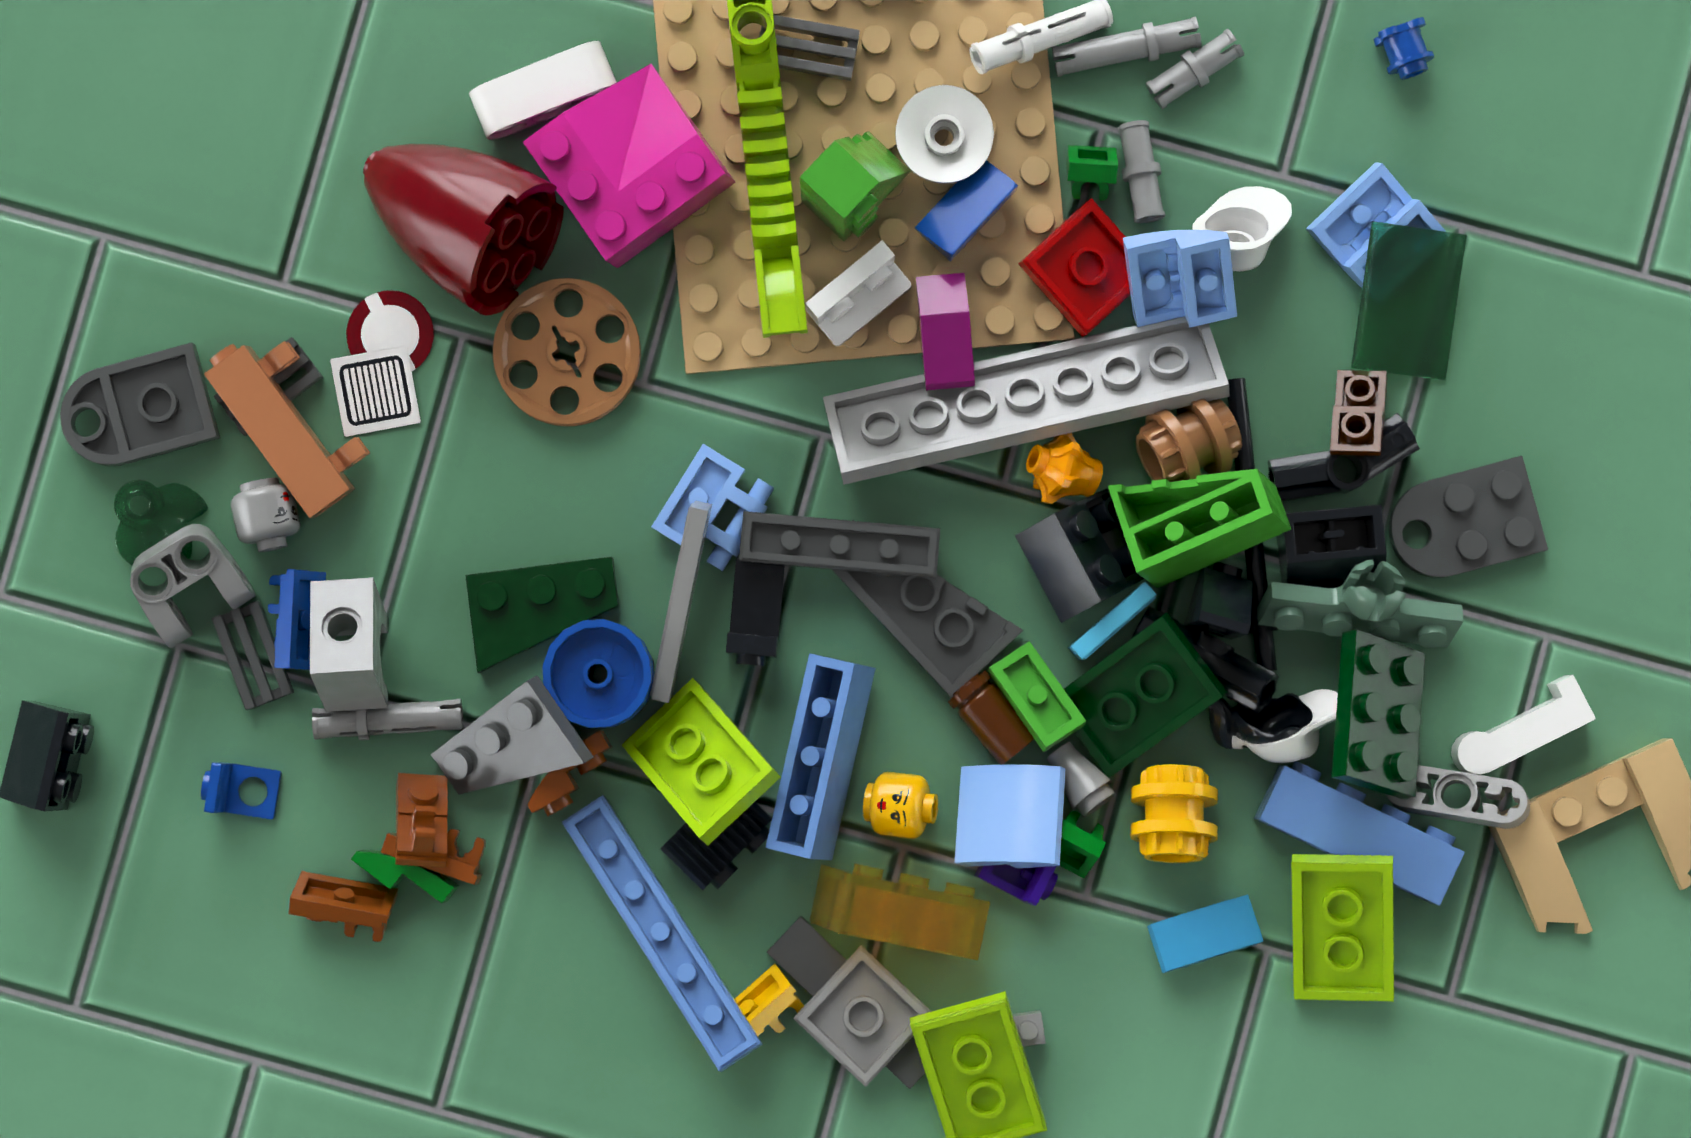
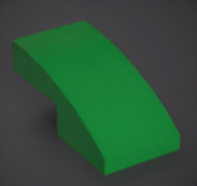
M360 850L356 851L351 858L352 861L389 889L396 888L406 876L440 903L447 902L459 887L458 884L445 875L421 866L395 865V857L381 853V851Z

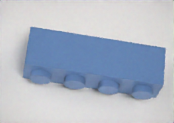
M809 653L765 848L807 859H833L876 668Z
M1295 761L1292 768L1283 765L1278 766L1254 819L1329 855L1393 856V886L1426 902L1440 906L1465 853L1453 846L1456 837L1430 825L1426 832H1422L1408 825L1411 818L1410 815L1387 804L1383 805L1381 811L1363 803L1366 794L1339 782L1336 790L1318 782L1322 773L1300 762Z

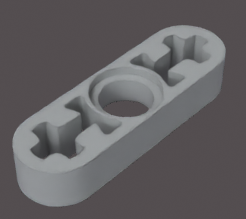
M1418 765L1416 785L1418 787L1432 790L1431 780H1437L1433 788V805L1428 804L1430 799L1426 793L1416 792V797H1410L1409 799H1400L1386 794L1392 805L1403 812L1504 829L1515 828L1521 825L1527 819L1530 812L1529 798L1523 787L1515 781ZM1452 784H1464L1471 791L1469 802L1464 807L1458 809L1446 806L1443 802L1445 790ZM1480 787L1486 788L1484 793L1487 799L1503 800L1505 793H1512L1514 801L1519 804L1518 808H1510L1507 815L1502 816L1498 806L1482 802L1483 813H1478L1477 810L1481 803Z

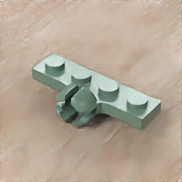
M1366 560L1355 565L1344 584L1338 588H1321L1271 581L1257 607L1258 625L1273 626L1284 631L1298 629L1323 632L1334 637L1342 636V632L1360 630L1389 641L1419 644L1425 648H1447L1464 620L1462 605L1405 598L1406 593L1401 592L1405 586V580L1399 571L1388 562L1381 561L1374 573L1370 572L1374 566L1373 560Z

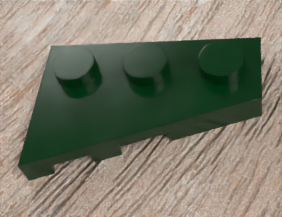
M613 557L465 575L477 673L483 672L516 654L535 647L537 644L560 634L564 629L578 622L591 620L619 606Z

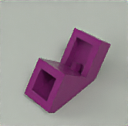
M965 273L916 277L926 391L975 386Z

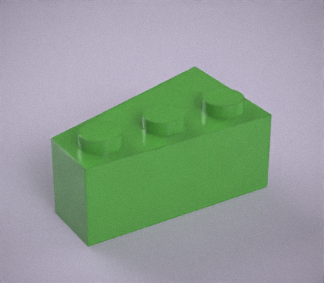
M869 131L865 132L863 136L856 134L852 139L850 137L837 139L800 176L801 201L843 241L852 233L859 238L878 218L876 212L881 202L911 171Z
M1258 469L1196 475V479L1172 482L1167 479L1152 480V484L1127 487L1123 484L1108 485L1136 573L1156 588L1291 530L1276 485Z

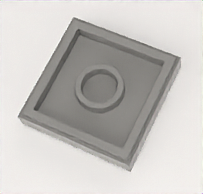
M860 945L793 1019L866 1087L913 1037L910 1017L932 1011Z

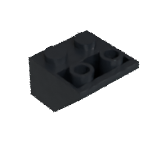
M1108 488L1050 515L1015 535L1061 623L1144 580L1143 577L1136 573Z
M1382 504L1286 513L1291 530L1277 536L1281 583L1338 588L1344 584L1355 565L1366 560H1373L1374 566L1370 572L1374 573L1381 561L1386 562L1387 552Z
M22 700L0 788V798L44 812L68 810L69 802H76L82 785V774L77 773L81 754L86 755L89 752L93 740L94 726L88 725L91 714L41 702Z

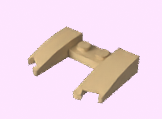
M1662 738L1529 799V815L1521 825L1515 828L1504 829L1488 826L1537 932H1546L1547 922L1575 923L1574 933L1587 934L1593 931L1557 843L1637 806H1641L1679 890H1684L1691 885V876L1687 874L1691 869V780L1672 738ZM1509 809L1500 812L1501 815H1507Z

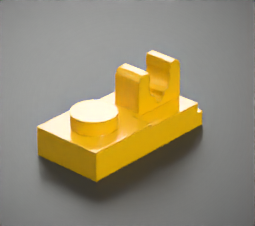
M775 963L734 999L757 1036L765 1031L764 1028L767 1025L775 1032L781 1033L786 1028L778 1016L788 1007L794 1008L797 1013L804 1007V1004L795 994V988Z

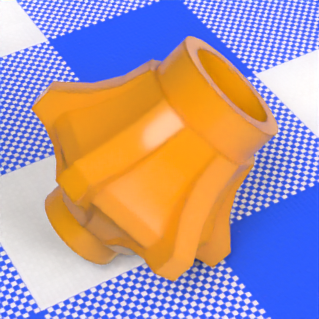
M1072 433L1055 436L1053 440L1043 446L1035 445L1027 457L1026 469L1034 475L1033 488L1041 490V502L1053 504L1065 496L1082 495L1089 497L1096 492L1103 475L1102 462L1091 457L1088 452L1083 450L1080 444L1076 442Z

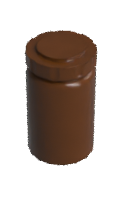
M984 671L980 675L977 673L954 692V696L947 702L953 709L958 708V715L998 764L1003 765L1032 742L1034 738L1015 713V710L995 683H990L991 677Z

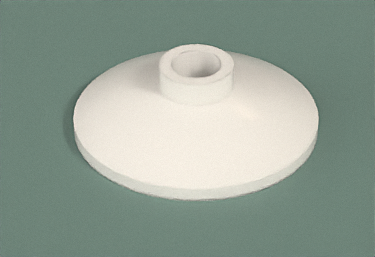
M938 85L918 92L905 104L897 120L895 138L901 159L913 173L930 182L946 184L962 181L976 173L983 166L992 149L994 129L987 108L974 94L960 87ZM945 129L952 133L953 141L951 144L942 146L935 141L934 136L939 130Z

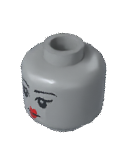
M266 478L241 484L239 486L240 493L236 494L231 500V510L238 539L246 544H257L258 552L273 551L287 547L286 537L296 534L301 526L294 496L285 485L279 483L278 478Z

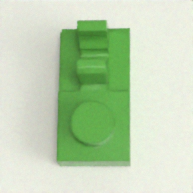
M1030 641L989 667L988 670L991 673V678L1043 752L1085 725V718Z

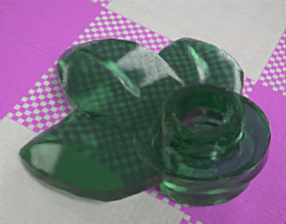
M132 480L125 483L119 488L114 498V510L120 520L115 534L118 552L130 565H133L134 560L142 552L187 526V522L205 513L208 509L207 504L197 492L180 483H170L160 487H156L151 482L145 480ZM136 496L145 497L149 502L148 509L141 514L132 512L129 507L132 498ZM192 541L182 547V553L188 559L191 558Z

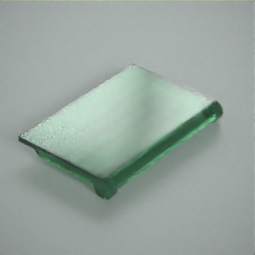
M1372 221L1351 368L1387 371V373L1446 381L1467 235Z

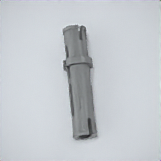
M1194 16L1190 17V19L1153 26L1152 22L1142 24V29L1052 47L1054 61L1074 57V59L1056 62L1057 77L1145 57L1148 58L1149 62L1159 60L1160 54L1195 47L1201 48L1200 33L1180 36V34L1197 31L1199 28L1197 18Z
M461 698L433 702L388 704V708L326 712L325 708H312L314 740L345 736H358L359 740H370V735L429 732L434 730H463Z

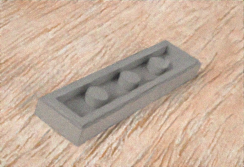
M695 501L688 508L650 693L652 700L669 703L674 692L712 504Z

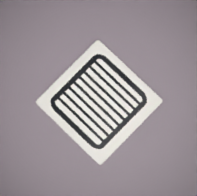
M407 346L330 360L344 436L348 437L421 422Z

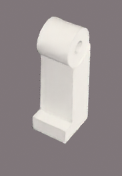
M1574 675L1562 676L1547 684L1553 698L1486 732L1471 731L1463 733L1456 738L1451 750L1452 760L1456 767L1465 773L1480 775L1489 773L1595 720L1596 718Z

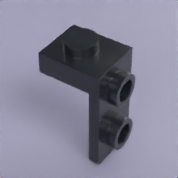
M739 557L736 559L730 631L727 633L726 653L736 655V664L765 666L766 657L777 658L785 565L739 562Z

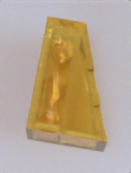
M855 863L854 869L851 871L821 864L809 920L810 923L839 934L973 960L979 959L990 902L974 897L976 888L946 882L945 890L928 887L930 879L922 876L901 873L898 881L884 878V869Z

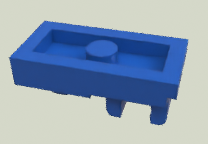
M287 569L286 574L272 575L270 577L269 585L280 586L279 604H268L269 613L279 614V619L276 621V637L274 641V668L310 670V581L326 580V572Z

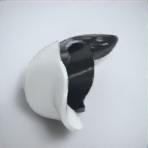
M1329 689L1314 690L1301 696L1287 693L1279 698H1271L1269 704L1259 713L1249 710L1241 704L1232 707L1222 697L1209 706L1210 727L1216 742L1226 749L1249 748L1254 754L1271 763L1295 762L1309 758L1316 752L1319 745V729L1336 720L1338 693Z

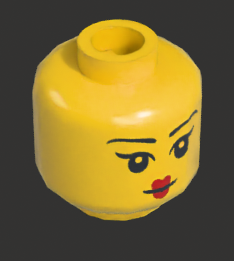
M883 772L877 777L875 783L869 782L867 784L863 799L864 821L871 822L872 829L878 835L916 839L924 832L927 823L934 824L936 821L938 796L937 794H930L928 782L924 777L914 774Z

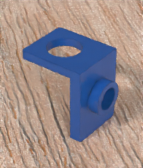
M212 762L211 770L206 771L201 787V800H206L204 812H226L274 819L282 772L240 764ZM247 778H260L267 786V797L258 806H249L240 797V786Z

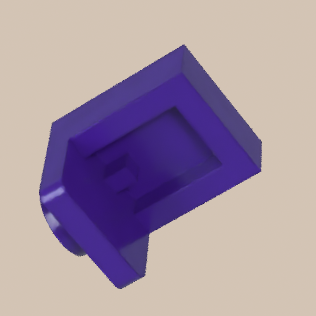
M1007 864L979 866L974 875L1016 899L1034 906L1038 904L1040 899L1046 900L1049 897L1058 879V874L1054 873L1057 866L1019 869Z

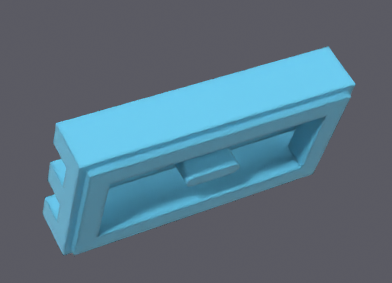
M1146 581L1143 582L1073 642L1068 649L1078 660H1086L1153 602L1157 594Z

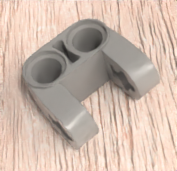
M190 524L181 528L142 552L132 565L130 577L132 592L146 617L169 648H173L193 635L187 620L171 597L204 576L209 575L226 602L233 609L256 596L250 582L230 552L209 527L201 524ZM200 541L209 548V553L201 560H191L182 553V547L188 542ZM157 567L166 573L167 579L161 585L149 586L141 580L139 575L146 568Z

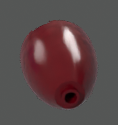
M438 144L387 146L380 151L373 152L367 158L363 167L364 184L373 207L387 231L403 252L442 289L481 315H494L507 309L519 296V292L515 290L528 277L533 267L535 266L542 271L551 256L561 230L564 207L556 202L555 190L557 187L554 184L522 167L491 155L465 148Z

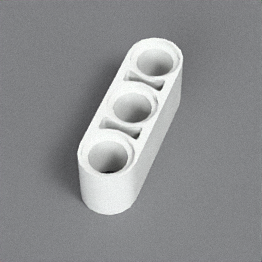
M591 41L483 83L471 90L469 96L488 140H495L556 117L617 82L601 42Z

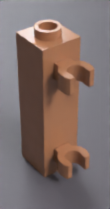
M283 341L261 359L251 346L243 345L237 349L234 344L225 347L209 360L214 367L205 372L204 376L309 518L318 517L355 490V487L344 474V471L369 455L370 451L359 437H354L330 455L291 400L287 398L283 389L273 377L301 358L290 342Z

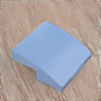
M1375 162L1306 228L1317 243L1373 300L1379 303L1449 237V234L1420 200L1412 199L1384 164Z
M1171 230L1123 238L1132 312L1137 327L1186 317L1191 328L1237 317L1230 243L1227 232Z
M1016 764L962 766L954 863L964 867L1007 864L1017 869L1060 866L1066 769L1061 766Z

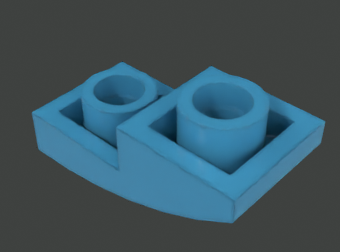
M1248 894L1183 913L1147 926L1162 973L1201 963L1213 957L1264 942Z

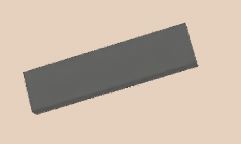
M743 511L739 562L936 579L941 528Z
M802 916L767 951L812 996L847 960ZM914 1036L886 1065L909 1089L925 1074Z

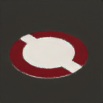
M387 290L366 297L356 306L348 320L346 338L351 355L407 346L411 371H414L425 361L431 351L434 328L432 319L421 302L404 292Z

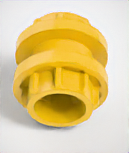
M1167 764L1150 766L1141 772L1140 784L1131 788V802L1145 807V820L1131 824L1130 838L1139 842V852L1147 860L1163 863H1190L1206 858L1208 856L1209 843L1218 840V826L1204 821V808L1218 803V789L1209 785V776L1204 772V769L1190 765Z

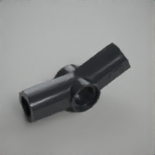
M1396 413L1384 422L1381 456L1331 455L1329 450L1268 460V477L1276 485L1281 501L1333 493L1345 494L1361 487L1365 482L1410 456L1420 448L1408 424ZM1338 457H1346L1355 464L1356 477L1351 483H1344L1335 476L1333 464Z
M1149 606L1131 638L1165 613ZM1172 618L1225 688L1227 693L1224 696L1257 713L1269 704L1276 691V683L1279 678L1276 673L1235 653L1233 647L1200 629L1194 631Z

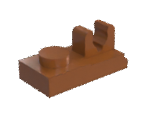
M398 773L396 782L395 865L446 867L448 853V778L446 776Z
M450 829L447 833L448 853L446 867H421L473 885L479 884L483 875L479 873L486 847V840L477 837L473 849L461 857L459 855L460 850L457 847L460 830ZM387 833L381 853L395 857L396 833Z
M301 871L290 896L289 914L306 917L316 922H345L344 933L347 937L352 938L358 925L372 927L373 941L380 942L383 939L387 922L397 899L398 888L389 889L383 885Z

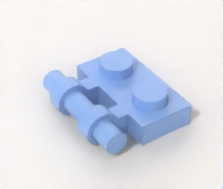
M702 444L651 527L681 546L690 505L695 501L712 504L705 538L716 544L706 562L723 572L732 556L738 557L740 554L743 511L765 513L768 507L764 504L774 488L758 478L748 494L740 490L736 485L743 476L745 469L705 444ZM728 500L738 506L739 509L724 532L714 526L713 522Z

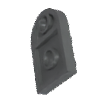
M192 342L91 370L74 381L67 390L61 405L60 421L67 442L79 455L100 465H126L220 439L196 345ZM84 410H95L100 417V427L95 434L83 437L76 430V418Z
M1522 455L1422 482L1407 490L1398 499L1390 515L1389 538L1395 554L1410 570L1426 577H1449L1548 550ZM1410 521H1418L1428 530V541L1421 549L1411 548L1403 540V529Z

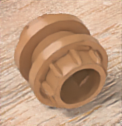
M1205 399L1193 401L1190 406L1177 408V416H1174L1167 409L1147 415L1145 425L1140 427L1139 434L1136 435V448L1141 463L1152 480L1167 479L1172 482L1196 479V475H1201L1200 469L1202 468L1209 474L1229 471L1232 468L1233 459L1237 458L1238 451L1242 448V437L1232 412L1221 399L1208 402Z

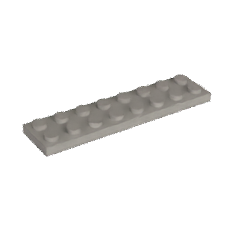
M1180 317L1141 327L1136 325L974 362L975 386L926 391L924 374L825 396L823 401L843 485L1147 416L1165 409L1190 406L1193 401L1205 399L1208 402L1230 397L1229 383L1209 323L1190 328L1186 317Z

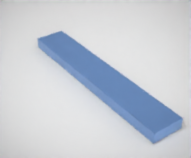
M604 795L600 796L562 821L718 1071H724L762 1046L761 1040Z

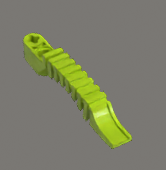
M727 0L740 116H742L740 117L742 139H745L742 143L745 163H747L745 164L763 338L790 333L804 334L808 333L790 164L789 159H786L789 156L787 137L784 136L786 135L784 112H781L784 109L772 0ZM751 23L760 24L766 29L765 33L757 39H747L740 34V31L744 26Z

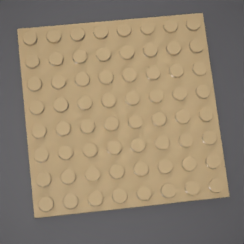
M653 0L659 74L736 182L673 228L686 375L922 354L921 327L916 292V277L965 273L972 349L1075 339L1074 327L1018 265L1022 259L1064 222L1048 49L1035 53L1033 59L1028 62L1019 63L1016 60L989 70L984 74H979L975 69L969 51L971 44L1004 34L1011 25L1021 23L1025 26L1044 19L1043 0H772L773 15L860 30L851 81L779 68L784 109L781 112H784L786 135L784 136L787 137L789 156L786 159H789L804 302L806 303L882 240L894 253V263L911 282V288L841 346H835L807 313L806 306L808 333H790L763 338L745 164L747 163H745L742 143L745 139H742L740 117L742 116H740L727 0ZM757 23L747 24L741 29L740 34L747 39L759 38L762 25ZM775 29V34L842 47H847L848 42ZM777 47L778 55L844 67L845 59ZM952 85L963 88L980 99L991 116L994 129L993 145L987 161L1017 183L1018 188L951 262L915 230V227L956 182L946 184L930 182L911 171L878 206L879 209L876 212L878 218L872 226L859 238L852 233L845 241L836 235L801 201L800 176L834 140L845 137L852 139L856 134L863 136L865 132L869 131L905 165L896 145V124L902 108L918 92L932 86ZM945 129L939 130L934 136L935 141L942 146H947L953 141L952 133Z

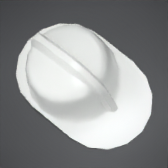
M1260 186L1242 187L1229 191L1220 197L1203 215L1197 218L1192 225V229L1227 232L1230 243L1232 270L1239 272L1252 270L1258 267L1264 260L1271 241L1287 225L1292 217L1291 203L1283 194L1274 189Z

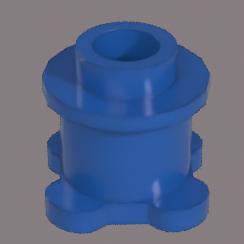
M1424 17L1388 27L1378 32L1379 36L1373 39L1376 47L1384 46L1390 63V66L1387 67L1388 74L1398 73L1400 79L1405 80L1428 70L1427 62L1434 58L1433 51H1427L1421 35L1420 28L1426 25Z

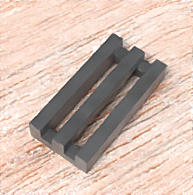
M773 15L775 29L848 42L847 47L776 35L777 47L845 59L843 67L778 55L780 69L851 81L860 30ZM761 26V32L759 34V37H761L766 31V29L763 26Z

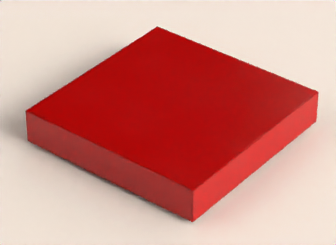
M1092 198L1080 206L1018 263L1082 337L1090 333L1130 296L1123 238L1126 236Z

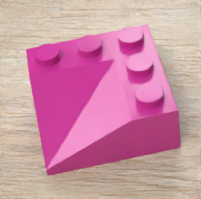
M652 64L562 112L523 141L549 181L557 187L556 191L602 257L616 268L621 267L736 183Z

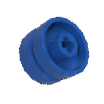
M606 619L583 620L564 629L549 646L542 665L543 684L570 722L588 728L617 727L635 718L650 699L655 673L654 660L645 642L626 626ZM599 664L607 669V678L604 682L596 684L590 680L593 675L591 667Z

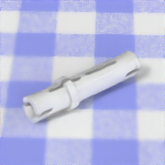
M1094 0L1025 26L1021 23H1016L1009 26L1004 34L971 44L969 49L971 61L979 74L987 73L989 70L1016 60L1019 63L1028 62L1033 59L1035 53L1069 42L1097 30L1111 27V24H1113L1111 8L1106 0Z

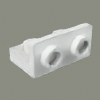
M883 240L805 303L807 313L835 346H841L911 288V282L894 263L895 255Z

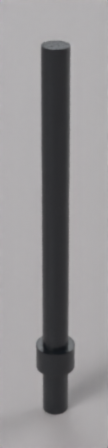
M1245 378L1229 379L1230 397H1228V406L1238 424L1242 437V448L1238 451L1237 458L1234 459L1235 470L1255 469ZM1262 542L1244 550L1247 580L1253 581L1251 625L1248 634L1253 633L1257 664L1270 671L1277 670L1273 631H1278V628L1258 625L1257 607L1268 588L1264 545Z

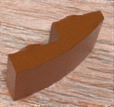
M599 730L583 740L594 758L583 764L547 773L527 804L531 813L544 809L548 817L573 803L569 794L578 790L579 787L570 771L577 768L580 774L583 775L607 761L603 753L613 748L603 730Z

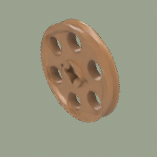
M559 278L541 282L527 289L505 310L494 336L493 362L497 378L503 390L523 412L536 420L551 425L579 426L594 422L608 415L630 393L640 368V339L629 312L609 291L585 280ZM564 291H575L582 297V309L574 317H564L556 311V299ZM523 313L535 315L539 320V331L534 338L529 340L518 339L512 332L514 319ZM608 316L617 317L624 324V334L621 339L614 343L601 341L596 333L599 321ZM554 327L558 329L562 339L566 340L570 346L579 344L580 349L574 355L577 360L575 364L581 373L580 378L577 377L572 366L568 365L564 359L555 361L554 356L560 352L558 346L559 341L553 332ZM520 362H530L536 367L538 372L536 382L526 389L515 387L510 380L512 368ZM604 365L616 366L622 373L621 385L612 392H604L597 388L594 376L596 371ZM560 388H572L579 397L578 407L570 414H558L552 408L551 399L553 394Z

